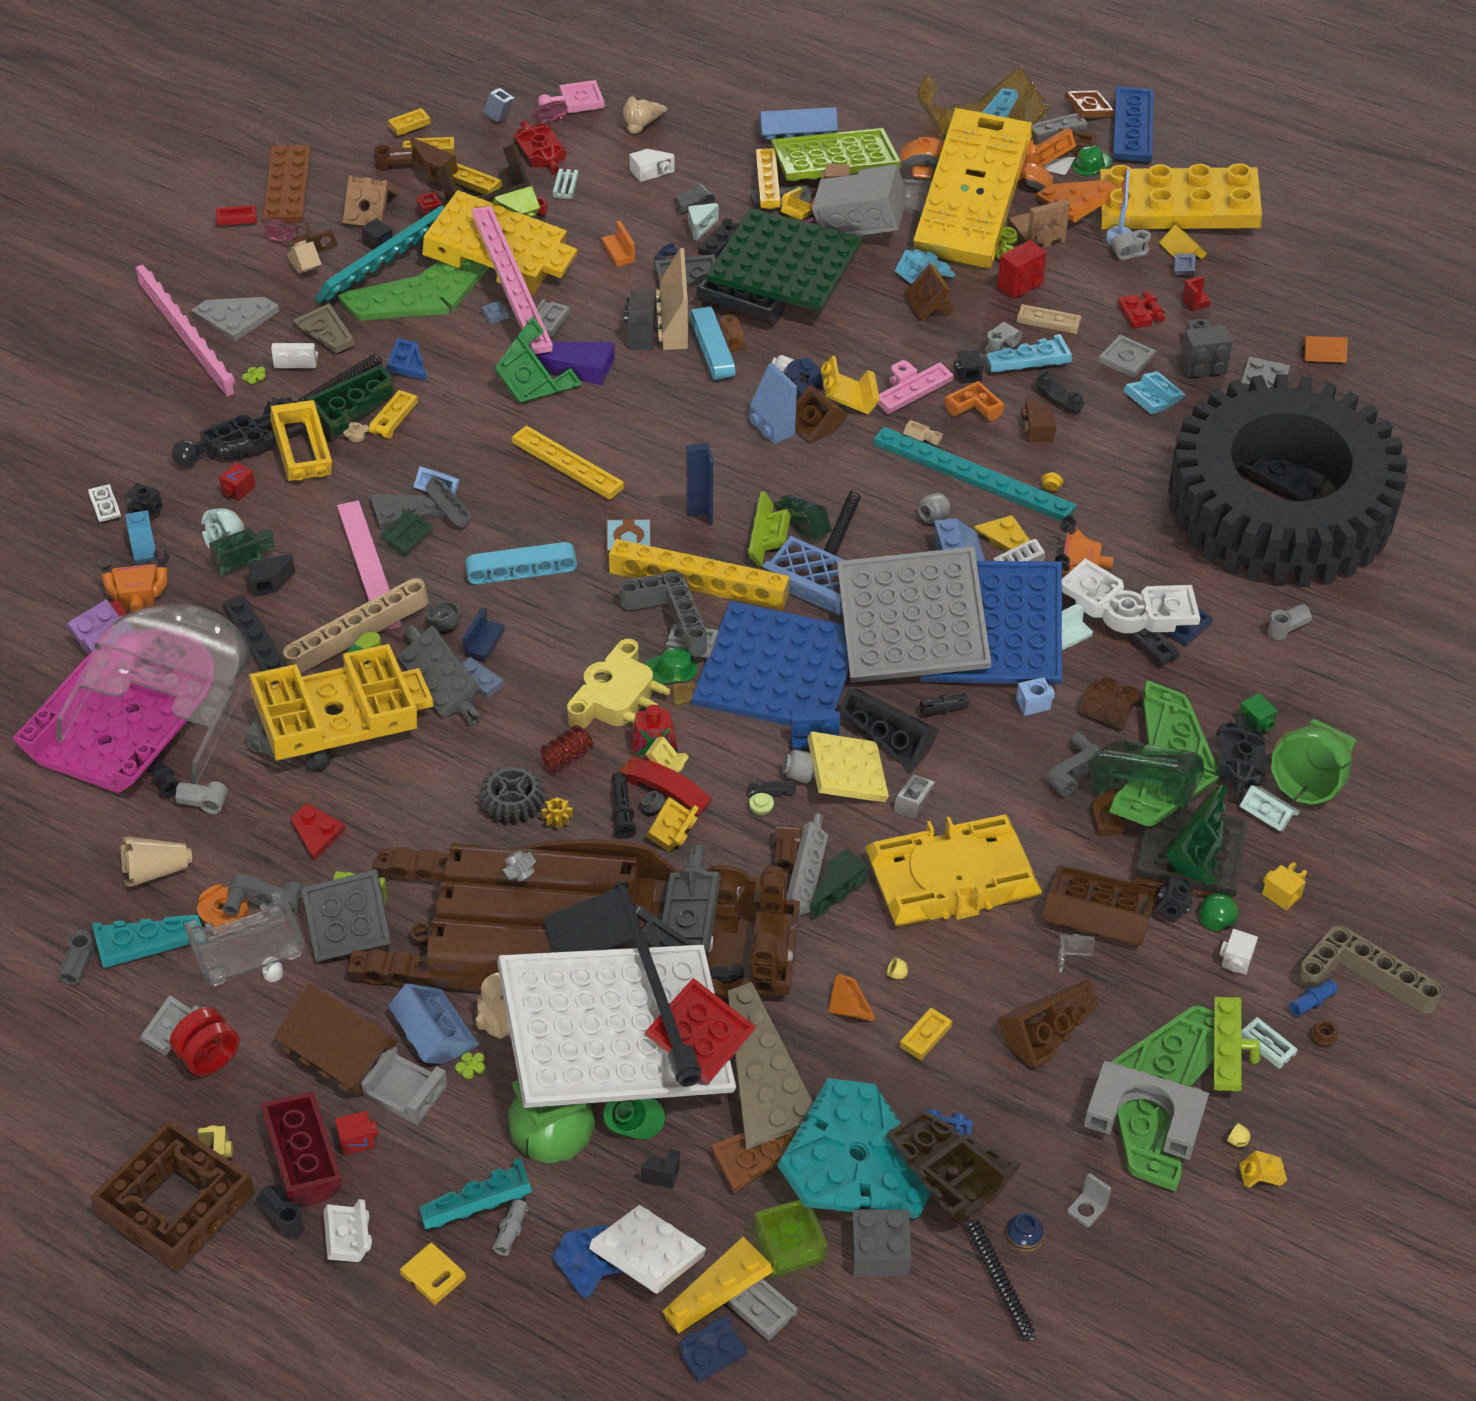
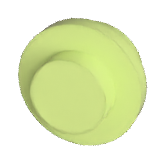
M757 793L750 798L749 806L754 814L765 816L773 809L774 800L766 793Z

